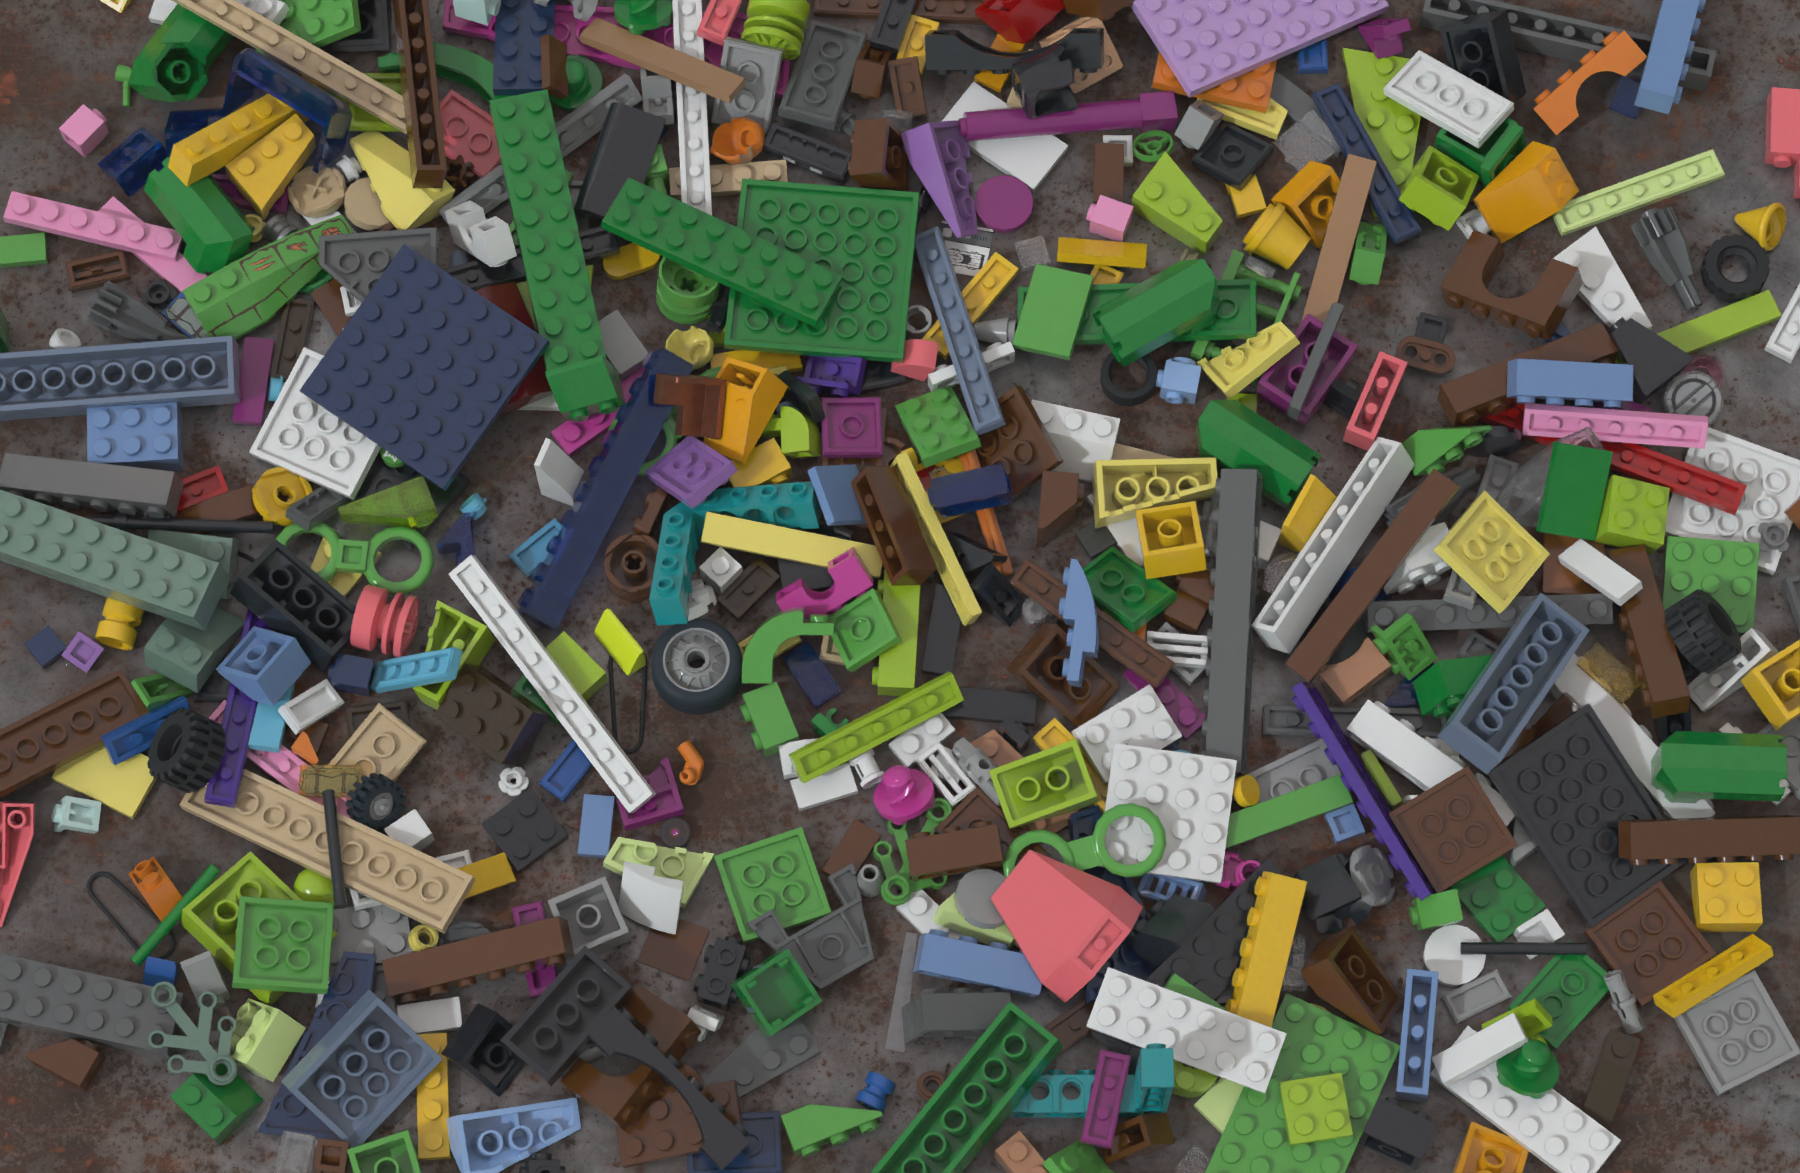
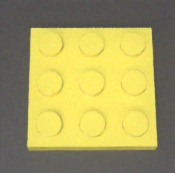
M1485 490L1478 495L1433 549L1499 614L1508 607L1550 555Z

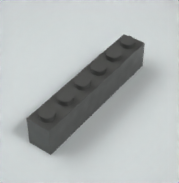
M11 453L4 454L0 469V490L48 506L51 503H59L71 509L85 506L99 512H107L108 509L118 510L128 515H135L136 512L146 513L154 518H164V516L176 517L184 485L174 471Z

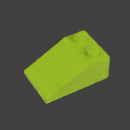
M1076 739L989 770L1009 829L1070 813L1100 802L1080 745Z

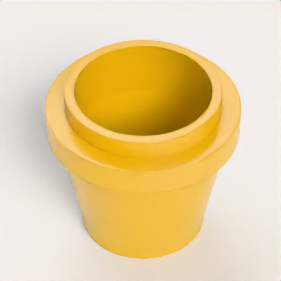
M1280 202L1275 206L1270 203L1242 240L1246 244L1243 250L1250 255L1254 253L1288 270L1306 247L1311 237L1285 211L1286 207Z

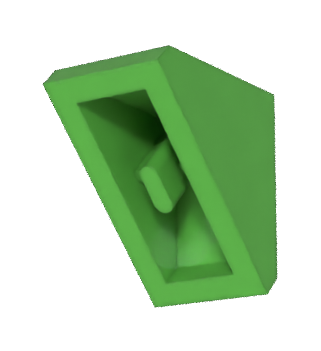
M160 673L137 678L131 682L149 712L182 695L187 699L194 693L191 689Z

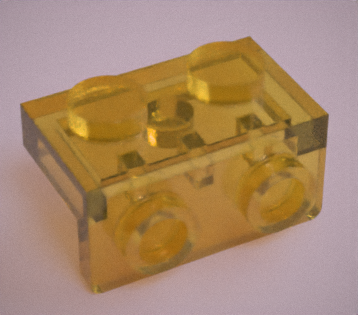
M1598 642L1577 662V666L1620 704H1623L1626 700L1630 701L1642 685L1641 681L1636 682L1634 672L1631 669L1625 667L1615 658L1610 650L1602 647Z

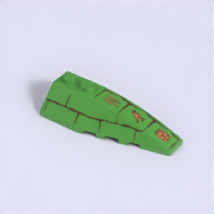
M338 215L263 246L182 290L208 337L233 336L237 340L269 322L276 315L275 312L285 303L288 304L296 297V293L307 283L310 284L318 277L317 274L322 270V267L319 265V236L351 234L354 232L343 215Z

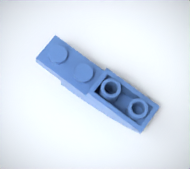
M1071 559L1070 567H1065L1063 574V585H1067L1066 597H1061L1059 603V615H1063L1065 624L1074 625V628L1068 629L1067 646L1071 647L1070 658L1064 659L1062 675L1067 677L1066 680L1069 686L1082 687L1086 657L1098 659L1099 622L1093 592L1078 560Z

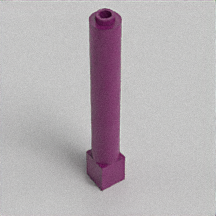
M1174 91L1141 93L1138 99L1077 103L1075 110L1046 114L1034 119L1027 118L1023 107L964 112L963 118L958 120L960 136H965L966 141L1139 128V133L1151 130H1174L1178 114Z

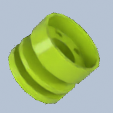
M749 0L747 8L748 19L744 22L741 40L784 49L782 61L796 59L801 53V43L804 40L803 30L807 26L810 4L806 0Z

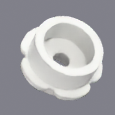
M343 155L342 160L336 163L337 169L344 176L346 183H350L353 180L357 181L360 179L359 174L362 172L361 166L354 157L349 159L346 155Z
M520 767L506 768L501 772V780L498 784L502 792L510 796H518L527 789L529 779L525 776V771ZM511 779H516V783L512 784Z

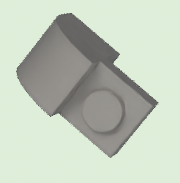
M640 67L644 111L665 118V125L674 124L671 79Z

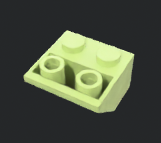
M248 998L237 1012L235 1019L237 1027L232 1033L230 1057L242 1068L274 1082L306 1028L281 1010Z

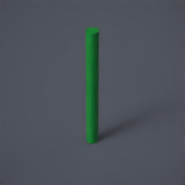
M210 864L130 959L135 964L141 966L147 959V956L153 952L181 919L182 909L199 896L217 877L221 870L216 865Z

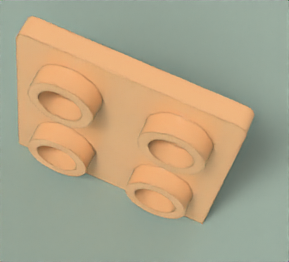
M1080 17L1039 40L1041 47H1045L1060 40L1074 28H1104L1105 63L1095 73H1080L1079 69H1073L1074 83L1069 85V88L1075 94L1123 67L1102 21L1098 18Z

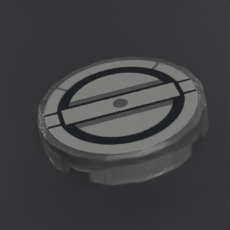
M1698 371L1684 372L1673 378L1663 394V410L1665 413L1708 416V426L1712 425L1720 416L1724 404L1723 393L1717 381L1708 374Z

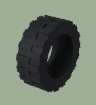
M1733 234V236L1726 235L1720 240L1717 239L1707 250L1701 264L1703 284L1707 286L1710 294L1712 293L1716 296L1715 298L1725 300L1727 303L1738 302L1758 294L1770 272L1769 257L1766 256V250L1756 240L1754 241L1746 235L1739 236V234ZM1729 256L1744 258L1750 267L1749 276L1740 282L1726 279L1721 272L1722 261Z

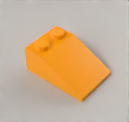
M1532 141L1473 201L1494 237L1500 239L1502 244L1560 211L1579 192V189L1556 148Z
M1471 1121L1452 1173H1522L1529 1151L1509 1136Z

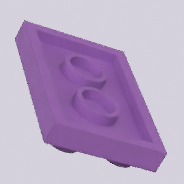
M687 436L645 471L650 481L693 509L696 505L703 503L707 496L716 488L728 482L730 477L738 470L731 460L694 436Z

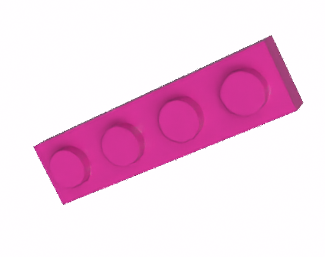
M648 364L621 382L626 405L617 407L618 410L610 414L596 413L589 415V418L585 421L572 422L567 420L551 432L552 437L571 458L605 434L614 418L626 408L645 405L654 399L656 373Z

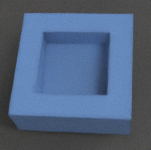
M1354 804L1324 815L1335 845L1365 834Z

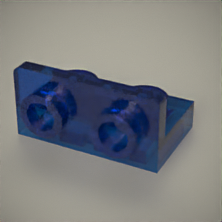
M141 126L97 165L103 173L115 181L122 191L130 197L147 182L148 175L154 169L159 172L164 167L162 162L170 155L160 140Z

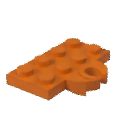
M1158 52L1151 88L1174 91V93L1188 96L1161 53ZM1277 60L1192 97L1266 114Z

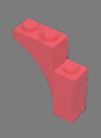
M1772 87L1766 103L1765 164H1773L1778 168L1794 166V198L1800 199V89Z

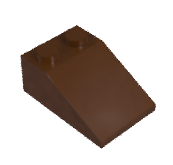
M1044 623L1006 669L1030 692L1037 694L1039 699L1078 728L1093 719L1119 688L1120 684L1093 658L1086 657L1082 687L1069 686L1066 680L1067 677L1062 675L1064 659L1070 658L1071 647L1067 646V634L1057 624Z
M1351 926L1323 939L1300 970L1307 984L1312 987L1320 998L1376 1034L1384 1031L1404 1002V997Z

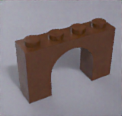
M1473 230L1440 286L1446 304L1454 309L1463 308L1471 311L1481 319L1489 318L1495 320L1505 328L1512 329L1514 327L1522 330L1532 338L1538 339L1540 337L1550 341L1583 284L1579 268L1552 258L1538 283L1531 291L1517 298L1497 297L1487 289L1491 277L1505 255L1502 244L1498 238Z
M637 983L633 988L634 994L620 1010L622 1008L626 1009L635 1018L636 1022L634 1025L643 1031H648L658 1041L659 1044L656 1048L664 1056L669 1053L679 1062L686 1051L696 1044L701 1030L691 1018ZM579 1057L561 1079L560 1083L572 1096L577 1097L579 1101L625 1131L629 1124L638 1118L640 1110L647 1101L656 1095L659 1086L665 1079L644 1064L630 1074L618 1077L608 1076Z

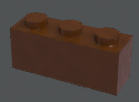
M991 821L975 823L973 828L961 830L959 826L948 827L942 830V834L930 835V832H919L912 834V839L905 840L910 875L913 881L966 873L976 869L1001 867L1004 864L1000 830L998 825H992Z

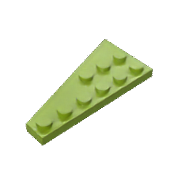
M1343 48L1342 56L1345 62L1352 106L1402 193L1413 167L1421 116L1385 96L1383 88L1410 59L1397 56L1377 59L1373 52ZM1370 203L1373 221L1381 223Z

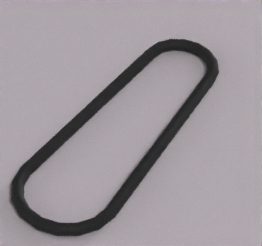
M646 654V665L643 666L639 741L632 749L622 748L627 754L639 750L644 739L647 681ZM609 655L608 671L613 738L618 743L613 658Z
M104 871L96 872L87 882V893L137 951L139 946L92 892L91 885L94 879L99 876L108 877L158 924L161 921L112 874ZM172 930L168 933L171 937L170 949L163 956L156 958L165 960L174 951L176 939Z

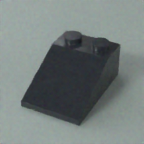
M358 0L361 31L331 43L332 53L391 50V0Z

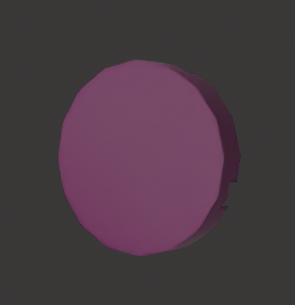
M1006 175L992 177L984 182L976 193V216L982 225L988 229L991 228L1003 234L1015 232L1026 225L1032 214L1034 203L1032 193L1027 185L1016 177Z

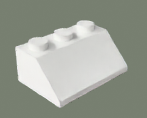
M1032 399L1031 404L1064 460L1063 463L1052 471L1079 473V480L1092 483L1091 471L1095 461L1112 460L1119 432L1120 418Z

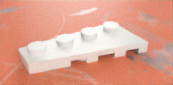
M1596 226L1553 258L1579 268L1583 284L1577 294L1608 327L1623 317L1626 321L1632 318L1649 330L1652 329L1651 322Z

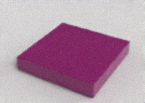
M881 397L821 398L820 401L826 418L821 420L822 458H882Z

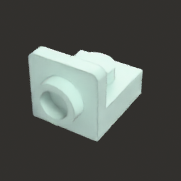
M72 796L63 797L52 808L51 821L55 822L54 831L62 832L64 829L91 834L97 833L102 802Z

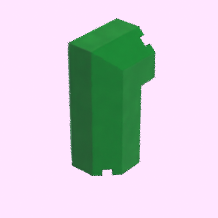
M177 4L135 58L128 84L144 99L166 102L194 100L207 83V74L205 73L233 38V35Z
M169 156L162 162L164 168L160 172L154 169L148 175L144 191L186 242L183 256L197 273L205 274V271L214 273L247 254L254 227L211 174L186 187L168 168Z
M1204 259L1180 260L1092 310L1097 327L1100 325L1104 327L1102 328V336L1116 360L1125 367L1183 333L1195 335L1213 325L1216 318V310L1220 304L1216 277Z
M1211 400L1197 422L1195 438L1200 458H1216L1217 470L1219 471L1221 469H1257L1263 475L1262 494L1286 510L1303 489L1313 466L1317 467L1321 459L1320 454L1237 400Z
M1676 731L1661 743L1651 760L1652 785L1657 790L1660 789L1665 794L1664 797L1671 803H1696L1699 799L1780 801L1784 796L1785 787H1779V783L1782 779L1786 780L1787 747L1785 743H1782L1784 740L1783 735Z

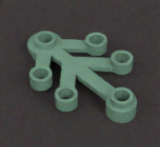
M166 981L157 983L150 992L152 1003L159 1008H165L186 1036L165 1034L161 1030H154L147 1037L148 1046L154 1050H159L163 1047L199 1051L206 1060H185L181 1055H173L166 1063L167 1070L171 1074L177 1075L182 1072L206 1074L210 1082L219 1086L232 1082L237 1075V1064L230 1057L232 1033L237 1027L235 1019L231 1016H223L218 1020L216 1028L220 1033L216 1053L209 1044L213 1008L217 1004L216 995L211 991H205L199 995L197 1005L200 1008L197 1028L176 1002L177 991L175 987ZM159 990H165L168 993L166 1001H160L157 998ZM205 995L210 996L213 1000L212 1005L209 1007L202 1004L201 999ZM223 1020L231 1022L232 1029L230 1031H224L221 1028ZM159 1034L163 1038L162 1044L154 1045L151 1041L152 1035ZM173 1059H179L182 1062L180 1070H174L171 1067ZM218 1064L226 1067L227 1072L225 1075L220 1076L216 1073L215 1068Z

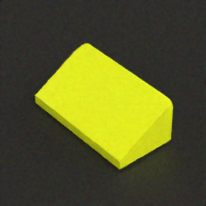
M607 608L604 610L595 628L594 635L624 673L630 676L646 665L644 650L611 609Z

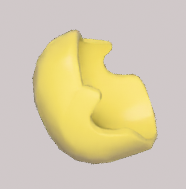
M691 326L690 330L687 331L676 329L666 340L665 351L670 360L681 369L696 370L706 365L712 358L714 341L707 331L695 326Z

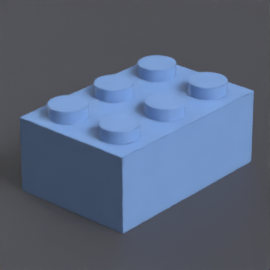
M178 403L87 408V462L165 471H184L183 414Z

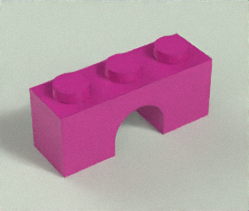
M852 547L828 562V572L834 580L833 585L828 590L822 592L813 591L800 578L776 593V603L782 611L790 608L805 607V619H810L811 614H826L827 612L833 614L845 606L844 602L853 597L857 599L871 590L873 576L855 548Z

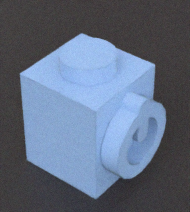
M1175 357L1166 360L1165 369H1158L1155 387L1161 388L1159 398H1163L1172 404H1182L1183 402L1195 404L1202 366H1198L1194 360L1185 357Z

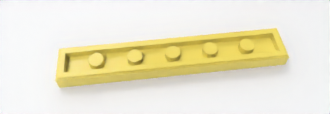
M907 452L898 454L890 466H895L933 562L964 626L970 625L981 615L980 606Z
M706 512L700 543L828 568L830 560L854 547L872 576L880 578L882 560L875 545Z

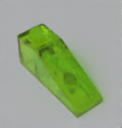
M423 475L338 508L343 523L411 528L413 526L423 527L429 525L434 521V518L439 517Z

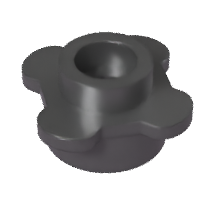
M1764 522L1759 525L1758 532L1761 534L1759 549L1761 551L1767 552L1772 549L1785 552L1788 549L1789 543L1786 541L1787 525L1775 522L1770 524ZM1771 535H1775L1776 539H1771Z

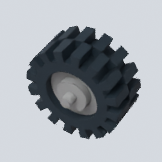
M370 773V778L364 775L361 777L362 783L356 781L353 784L356 787L355 791L349 790L348 795L352 799L346 800V805L350 807L346 811L351 816L350 819L384 833L386 826L394 823V819L398 820L402 817L398 814L399 811L405 812L406 806L401 803L406 802V796L403 795V788L393 780L380 773L378 775Z

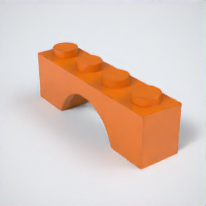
M1616 29L1602 40L1605 44L1604 47L1597 53L1593 49L1590 50L1579 60L1582 66L1575 72H1572L1571 69L1567 70L1556 80L1560 85L1551 92L1548 88L1545 89L1534 99L1537 104L1533 109L1556 135L1579 116L1576 107V95L1580 85L1586 78L1602 71L1615 72L1625 77L1647 58L1645 53L1625 30H1622L1620 33Z

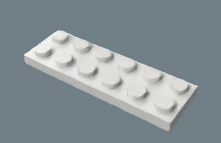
M1109 967L1086 1025L1087 1028L1141 1048H1146L1148 1044H1165L1166 1048H1173V1060L1264 1094L1287 1034Z
M1467 1026L1452 1046L1477 1032ZM1497 1060L1448 1087L1442 1083L1436 1067L1430 1073V1077L1557 1173H1597L1621 1142L1618 1137L1554 1089L1546 1093L1541 1099H1534L1518 1094L1510 1088L1501 1085L1497 1078Z

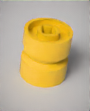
M107 597L102 611L105 620L99 622L94 637L95 640L112 648L132 650L138 634L134 627L141 624L145 610Z

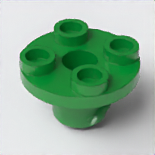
M617 0L614 4V16L621 25L628 28L630 33L639 35L643 34L646 30L670 25L672 21V3L670 0Z
M568 55L566 62L568 97L559 100L555 96L549 95V99L554 107L566 111H574L602 90L603 82L599 68L586 57Z
M1529 1038L1528 1042L1524 1043L1523 1046L1497 1059L1496 1062L1497 1078L1501 1085L1510 1088L1518 1094L1534 1099L1544 1097L1546 1093L1553 1089L1559 1078L1558 1062L1549 1047L1540 1040Z

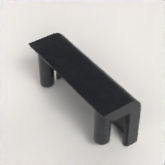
M613 102L610 104L574 206L576 219H583L588 215L603 220L628 177L644 184L666 122L665 118L622 103Z

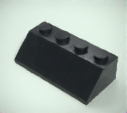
M277 539L238 577L230 592L232 596L275 632L295 637L310 662L322 672L337 658V654L342 653L350 643L351 626L356 606Z

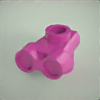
M1226 850L1221 883H1216L1215 885L1229 889L1230 885L1237 887L1245 879L1244 876L1250 874L1260 863L1255 860L1245 861L1238 858V853Z

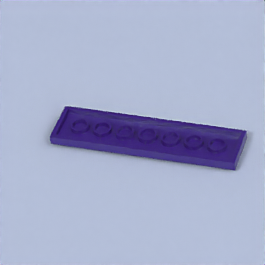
M1300 682L1292 687L1295 696L1292 697L1295 705L1300 712L1306 711L1311 720L1308 723L1309 728L1317 739H1323L1327 746L1324 749L1327 758L1333 765L1338 764L1343 772L1340 778L1349 792L1354 790L1360 800L1356 804L1365 818H1371L1375 825V828L1372 829L1375 837L1381 845L1386 843L1392 853L1388 856L1392 865L1398 872L1402 870L1408 879L1405 882V886L1413 898L1418 897L1420 901H1423L1432 894H1436L1431 883L1388 816L1392 812L1315 684Z

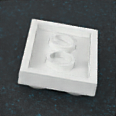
M1150 684L1071 732L1103 784L1109 781L1114 743L1163 749L1182 737V734Z

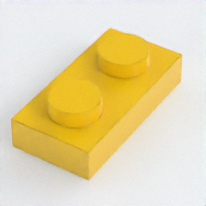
M912 15L896 59L918 56L922 78L926 67L925 35L929 30H939V22Z

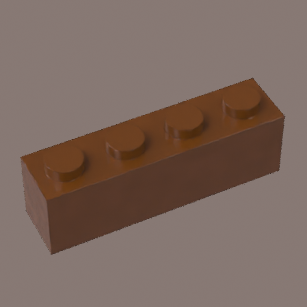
M866 466L852 480L851 485L892 586L921 585L936 570V567L895 466Z

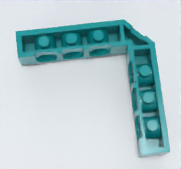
M812 482L715 489L707 496L703 503L696 505L693 509L680 502L664 513L649 598L657 626L687 624L688 598L689 593L693 591L691 579L692 573L696 572L695 554L696 550L700 548L706 512L786 528H801V530L819 528L822 509Z
M1154 1043L1140 1049L1135 1075H1127L1118 1118H1135L1143 1115L1144 1112H1153L1155 1114L1167 1112L1174 1088L1173 1048H1166L1165 1044ZM1047 1070L1046 1075H1040L1008 1115V1118H1085L1096 1071L1079 1070L1077 1075H1065L1063 1070ZM1044 1087L1048 1091V1097L1043 1100L1033 1098L1031 1095L1033 1088ZM1066 1087H1075L1078 1089L1080 1096L1075 1100H1068L1063 1096L1062 1091Z

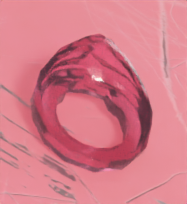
M1698 355L1693 358L1684 370L1683 376L1693 374L1695 368L1698 367L1709 368V373L1713 376L1714 383L1719 390L1723 375L1717 361L1708 355Z

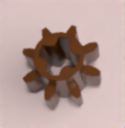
M458 155L457 160L446 158L447 171L445 180L455 189V194L458 192V189H467L471 180L477 179L473 173L469 172L475 166L471 161L464 164V158L461 155ZM459 170L461 176L456 178L454 173Z

